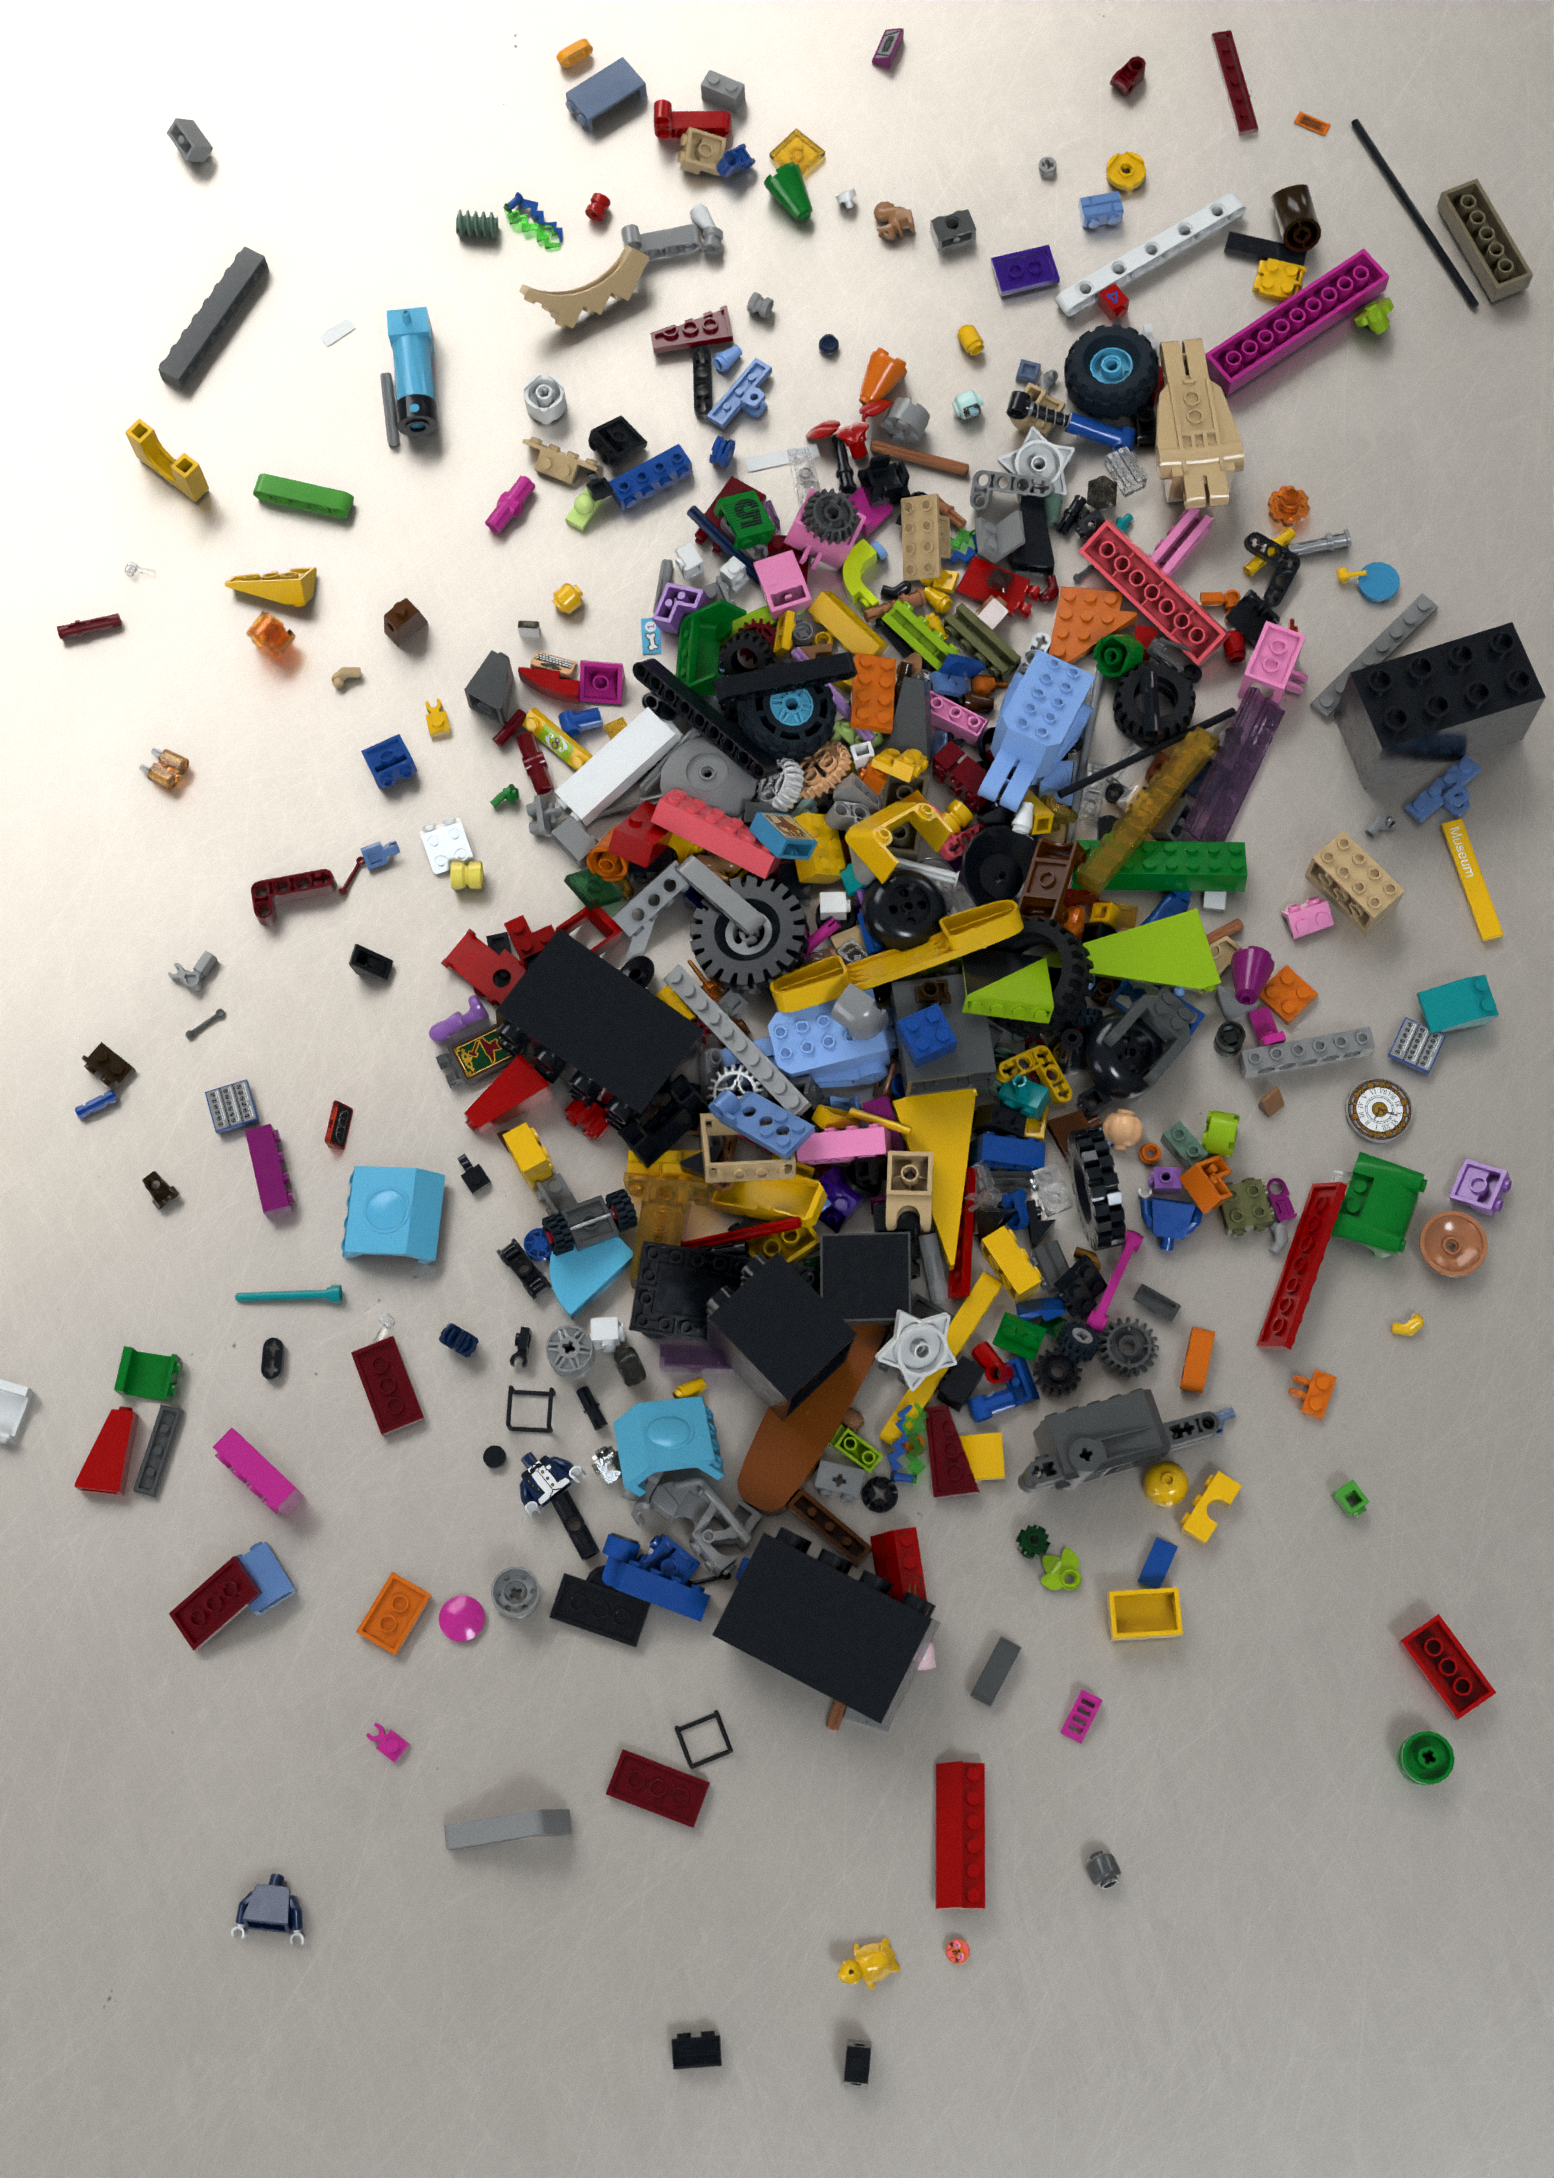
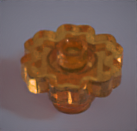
M1282 486L1279 492H1272L1268 500L1267 506L1270 508L1268 515L1275 523L1282 522L1284 527L1296 526L1298 521H1304L1309 513L1310 506L1307 504L1309 497L1303 490H1295L1293 486Z

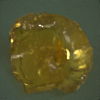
M1050 793L1041 797L1040 801L1054 813L1051 832L1059 831L1060 825H1067L1077 821V812L1074 809H1068L1065 804L1057 803L1054 794Z

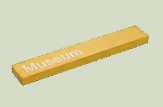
M1458 819L1442 823L1440 828L1481 942L1503 937L1501 925L1463 820Z

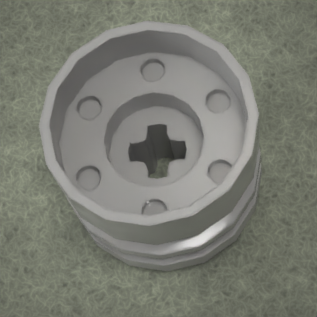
M566 1325L553 1331L547 1339L545 1348L547 1359L558 1375L563 1378L576 1379L589 1373L595 1363L596 1354L591 1338L585 1330L578 1326ZM571 1346H573L574 1352L570 1351L569 1354H567L565 1348L569 1349Z
M510 1567L502 1570L495 1577L492 1584V1601L496 1610L503 1617L510 1620H521L529 1617L537 1609L540 1602V1586L537 1578L529 1570L522 1567ZM513 1590H515L516 1592H522L520 1593L519 1600H517L516 1598H510L512 1597Z

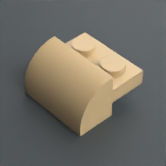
M1030 382L1023 391L1029 394L1031 401L1038 403L1039 406H1047L1051 410L1055 408L1060 413L1065 408L1064 402L1047 395V390ZM1026 416V418L1021 420L1010 417L1013 425L1027 435L1030 428L1034 426L1045 439L1054 426V423L1048 421L1045 423V420L1039 418L1036 420V417Z

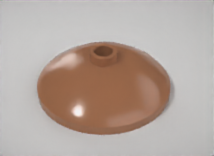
M1445 1211L1436 1214L1424 1225L1419 1238V1247L1423 1259L1434 1271L1449 1277H1461L1474 1272L1482 1264L1487 1254L1488 1242L1484 1229L1473 1217L1459 1211ZM1448 1244L1454 1247L1453 1251L1447 1249Z

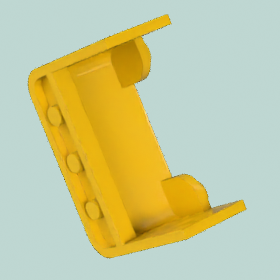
M894 802L851 826L846 832L845 840L882 884L887 881L899 864V861L886 848L893 840L890 831L909 821L935 852L942 848L952 834L953 830L931 805L923 802Z

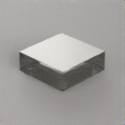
M518 621L520 637L541 638V628L538 621Z
M1204 891L1202 910L1224 913L1227 892Z

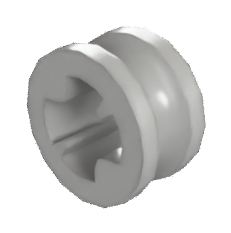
M1051 157L1042 158L1039 161V173L1044 177H1052L1056 173V161ZM1045 165H1049L1050 169H1046Z

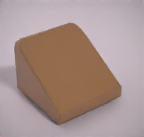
M1275 1087L1258 1104V1108L1268 1118L1284 1106L1279 1088Z

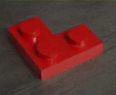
M524 915L504 923L520 960L522 959L523 961L540 954L555 934L552 924L532 933Z

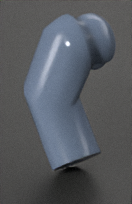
M1232 1407L1215 1413L1220 1419V1427L1213 1435L1220 1436L1224 1431L1225 1421L1236 1417Z

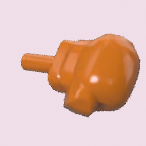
M976 675L971 681L972 692L987 697L991 692H995V687H1008V682H995V677L987 675Z

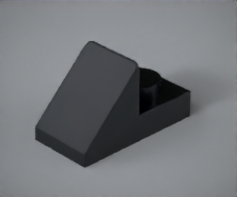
M355 944L349 961L350 967L356 974L366 973L381 981L388 980L393 960L359 944Z
M1035 1200L1026 1201L1029 1215L1028 1232L1031 1249H1034L1051 1230L1056 1220L1038 1221L1041 1220L1040 1206L1036 1207Z

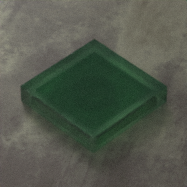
M589 869L569 874L564 880L589 910L619 902L623 897V894L612 882L602 880V876L597 873L595 875L592 874Z

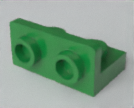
M1005 1312L992 1344L1017 1354L1024 1359L1034 1361L1047 1329Z

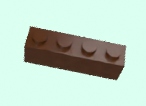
M803 1488L788 1503L787 1510L846 1560L852 1562L853 1566L857 1569L872 1552V1547Z

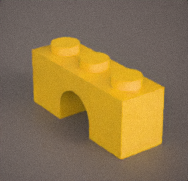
M1220 1471L1215 1476L1210 1474L1204 1484L1207 1487L1203 1495L1198 1493L1192 1503L1195 1506L1191 1514L1186 1512L1180 1522L1183 1525L1180 1532L1202 1546L1206 1544L1218 1525L1209 1518L1207 1506L1211 1503H1219L1228 1508L1242 1485Z

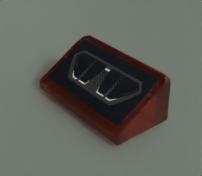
M336 1100L333 1102L325 1143L329 1148L344 1150L353 1109Z

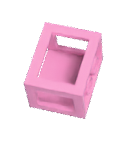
M811 488L790 527L784 543L803 552L799 561L801 564L806 562L808 555L815 558L811 564V569L813 570L816 569L819 561L839 570L849 555L867 516L857 512V515H859L858 527L854 530L853 536L849 537L847 541L841 540L838 545L834 540L830 545H828L827 540L820 543L821 538L817 536V538L813 539L814 532L807 533L809 526L804 525V506L808 503L809 497L817 492ZM827 514L829 518L835 519L831 514Z
M1266 621L1244 673L1238 696L1277 711L1285 690L1301 694L1304 690L1303 686L1289 680L1292 679L1301 683H1306L1308 680L1306 674L1294 670L1306 635ZM1251 681L1274 689L1272 700L1248 692Z

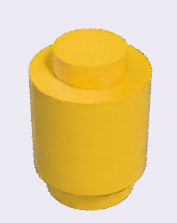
M966 324L959 328L957 339L966 353H969L971 356L979 354L984 349V345L975 327Z

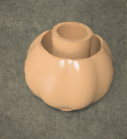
M1118 1109L1116 1114L1111 1113L1104 1120L1102 1131L1105 1139L1113 1144V1149L1126 1151V1147L1134 1146L1141 1140L1144 1129L1141 1120L1134 1117L1135 1112Z

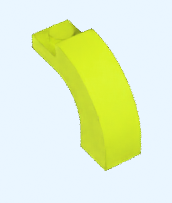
M863 538L852 547L844 561L843 588L849 602L854 605L859 601L860 606L865 610L879 605V600L861 580L863 573L877 562V552Z

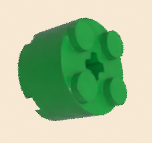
M1130 634L1108 635L1100 639L1095 646L1094 660L1098 664L1096 667L1106 677L1125 676L1128 670L1133 669L1135 671L1136 665L1142 663L1144 646Z

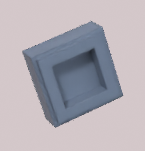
M1021 359L1016 380L1026 383L1030 382L1035 385L1041 364Z

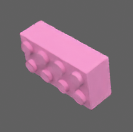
M869 1124L868 1128L865 1129L859 1128V1126H847L846 1130L843 1131L837 1130V1128H825L824 1132H814L797 1149V1161L804 1165L851 1162L855 1161V1159L866 1157H888V1151H892L891 1131L881 1126V1124Z

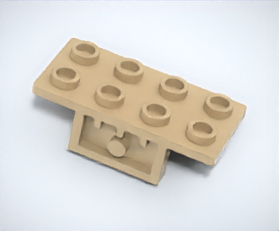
M938 494L901 498L903 580L917 581L940 578L941 559H951L950 517L939 515Z

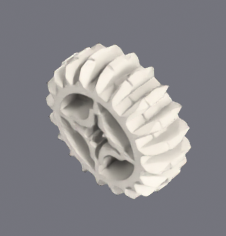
M786 758L782 760L777 759V773L760 780V783L757 784L759 789L756 791L759 803L772 804V811L780 814L783 812L787 813L789 808L792 809L794 803L798 802L797 798L801 795V789L804 787L802 782L805 780L803 777L804 771L801 770L802 766L795 762V760Z
M732 1064L731 1072H729L727 1067H723L725 1074L721 1075L717 1071L715 1074L719 1079L717 1081L713 1078L710 1079V1082L715 1084V1086L707 1087L708 1091L713 1092V1094L707 1095V1099L714 1100L724 1089L736 1092L739 1088L738 1091L744 1095L746 1091L743 1090V1078L751 1082L755 1093L760 1095V1092L764 1089L759 1088L762 1084L756 1081L757 1079L754 1075L751 1076L752 1073L748 1069L744 1072V1065H740L737 1071L736 1066ZM736 1077L731 1087L721 1088L727 1080Z

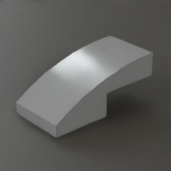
M731 989L718 1003L715 1001L730 1019L738 1015L749 1004L740 994L733 993Z

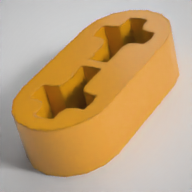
M580 39L562 49L557 54L556 59L563 68H568L587 58L592 53L593 47L587 39Z

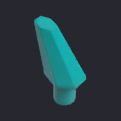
M1127 513L1123 518L1118 517L1116 525L1125 533L1129 528L1127 524L1133 520V516Z

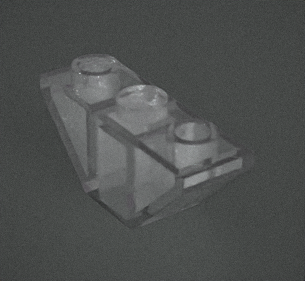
M1088 759L1085 777L1108 767L1109 763ZM1107 777L1083 788L1077 819L1098 822Z

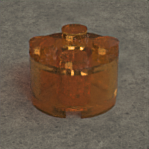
M264 611L260 613L246 633L252 639L251 642L260 649L262 647L267 649V653L276 660L283 655L296 638V635L290 629L287 632L285 631L286 628L280 620Z

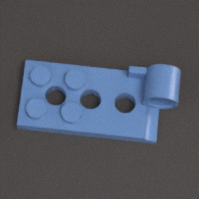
M724 1089L709 1104L711 1113L719 1119L720 1123L784 1160H787L815 1132L814 1125L755 1092L747 1091L738 1099L730 1090ZM749 1112L755 1113L753 1116L750 1117L745 1116ZM764 1122H772L770 1125L762 1126ZM782 1131L788 1132L786 1135H778Z

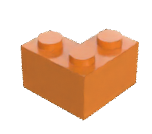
M1221 1155L1195 1163L1179 1177L1185 1190L1189 1192L1196 1206L1203 1214L1216 1210L1233 1196L1223 1182L1232 1171Z

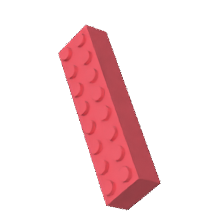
M1106 520L1079 550L1098 571L1172 642L1190 647V651L1181 650L1196 665L1203 666L1230 637L1231 634L1112 521Z

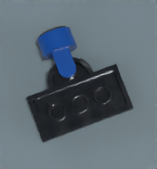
M612 1532L608 1534L602 1553L609 1555L606 1565L596 1567L589 1573L586 1580L564 1573L549 1618L637 1647L652 1603L613 1589L612 1585L621 1562L636 1561L641 1546L639 1541Z

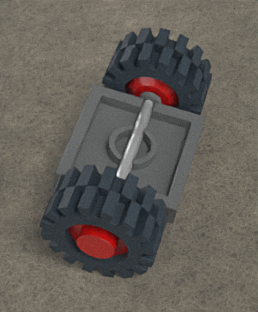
M620 1189L607 1194L605 1201L602 1195L543 1218L542 1228L553 1254L558 1256L574 1250V1245L577 1251H581L619 1236V1232L636 1227L638 1225V1218L635 1214L637 1213L634 1210V1204L631 1202L630 1196L628 1197L627 1191Z

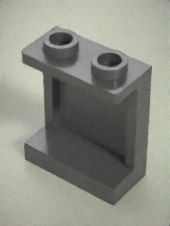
M812 1076L787 1078L812 1104L806 1111L815 1112L820 1104L829 1106L827 1098L824 1097L819 1085L816 1084ZM762 1085L764 1090L760 1092V1095L784 1108Z

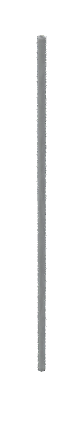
M1112 584L1110 591L1119 592V590ZM1097 667L1090 706L1094 707L1085 727L1075 782L1085 778L1103 681V674L1098 671ZM1083 788L1073 794L1064 843H1071L1074 840Z

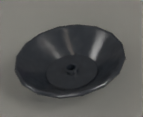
M1004 824L985 828L971 838L963 853L961 875L965 891L976 907L999 900H1013L1018 905L1038 840L1030 834L1023 835L1013 832L1012 826ZM999 873L1003 875V880L999 878Z

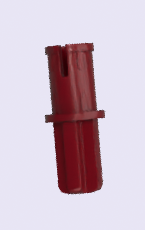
M518 709L507 723H503V728L492 740L503 748L511 736L517 734L516 730L522 725L527 714Z

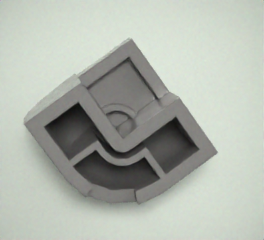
M849 983L840 995L831 1012V1018L847 1028L850 1037L857 1040L874 1038L889 1022L886 1010L877 1008L873 1003L875 1000L852 983Z

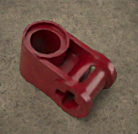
M1138 56L1132 57L1113 75L1110 85L1116 86L1123 91L1124 96H1128L1144 79L1145 60Z

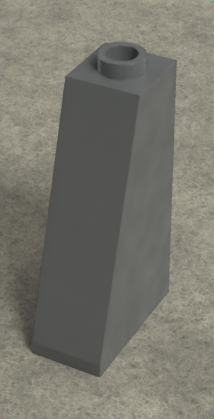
M911 674V678L905 676L903 678L893 721V730L890 734L887 748L900 751V754L904 753L907 749H917L922 752V755L927 756V761L932 762L930 682L923 681L924 676Z

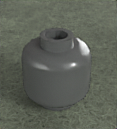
M1103 1851L1093 1853L1090 1856L1091 1860L1086 1865V1870L1092 1883L1102 1889H1107L1117 1884L1121 1870L1114 1856L1110 1853L1103 1854Z

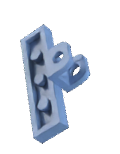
M755 358L707 414V420L724 430L741 408L743 412L752 417H760L766 410L767 403L764 401V392L758 388L772 373V367Z
M1465 755L1405 806V813L1420 824L1442 805L1452 815L1461 816L1470 808V802L1468 801L1470 793L1464 786L1481 772V766Z

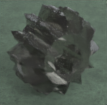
M631 1346L626 1349L623 1348L614 1354V1362L618 1372L627 1386L637 1385L646 1379V1372L634 1348Z

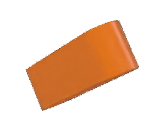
M1192 1327L1179 1389L1199 1394L1203 1393L1215 1331Z

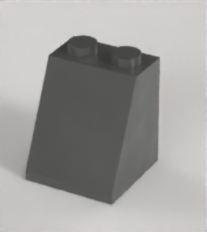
M491 650L464 689L471 709L504 726V722L507 723L514 681L510 660L507 655Z

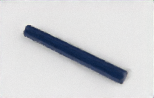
M693 505L687 511V515L730 558L735 556L746 565V574L760 585L753 562L740 549L734 551V543Z

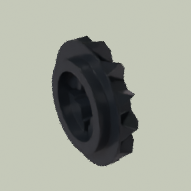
M876 1476L868 1480L864 1485L862 1500L869 1510L876 1513H884L891 1510L897 1503L898 1490L894 1482H891L887 1477ZM873 1487L880 1491L886 1489L884 1496L887 1502L881 1498L873 1501L876 1495Z

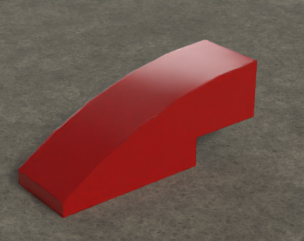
M518 667L520 680L530 688L552 699L579 705V680L562 679L560 671Z

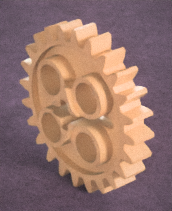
M827 741L813 755L800 760L799 765L802 766L801 770L804 771L803 777L805 778L802 782L804 787L801 789V795L798 796L800 799L803 797L807 800L810 797L813 800L816 795L820 798L823 792L828 794L830 788L835 789V784L842 782L840 778L847 776L845 771L850 769L849 764L852 763L850 759L852 756L845 745L835 741L830 744ZM814 763H817L820 766V768L827 775L826 778H823L822 775L818 772V770L813 766Z

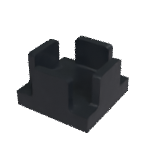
M889 454L871 458L867 469L858 470L857 476L871 508L901 502V498L911 495L907 487L910 476L904 462L900 461L898 465L896 462L889 464L891 459Z

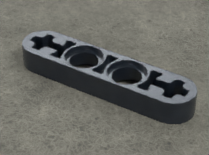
M698 345L693 350L694 412L696 417L702 420L707 419V414L713 408L711 351L706 345ZM700 353H704V363H700ZM699 370H706L708 374L705 377H700L697 375V372ZM702 387L709 390L705 395H700L697 391ZM701 402H705V412H701Z

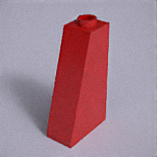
M120 1406L119 1410L111 1409L78 1475L75 1488L80 1491L124 1496L139 1415L132 1408Z

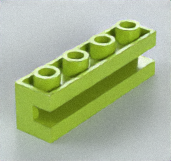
M897 600L889 613L886 612L881 619L939 672L948 653L958 655L960 650L952 643L947 645L943 641L945 636L937 629L932 631L927 626L930 622L921 614L917 617L912 612L914 608L906 600L903 603Z

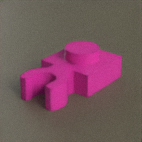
M375 1723L374 1726L379 1729V1734L372 1736L367 1733L366 1736L371 1741H379L380 1744L376 1749L396 1763L410 1744L393 1730L385 1734L383 1726Z

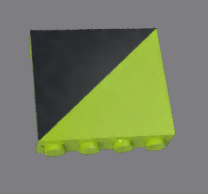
M979 949L957 958L956 966H962L966 994L962 1013L1049 1024L1054 1009V1002L1046 957Z

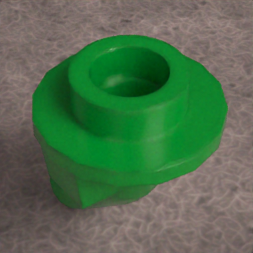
M514 784L503 788V791L490 801L491 805L496 808L504 800L514 805L519 799L518 788H515Z

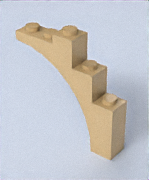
M626 244L619 258L606 272L581 287L567 291H545L522 284L519 292L524 295V300L529 303L535 304V302L542 304L541 308L551 313L550 316L556 320V325L564 329L566 326L573 329L582 310L591 315L594 312L601 315L610 296L618 301H621L622 298L629 301L650 257Z

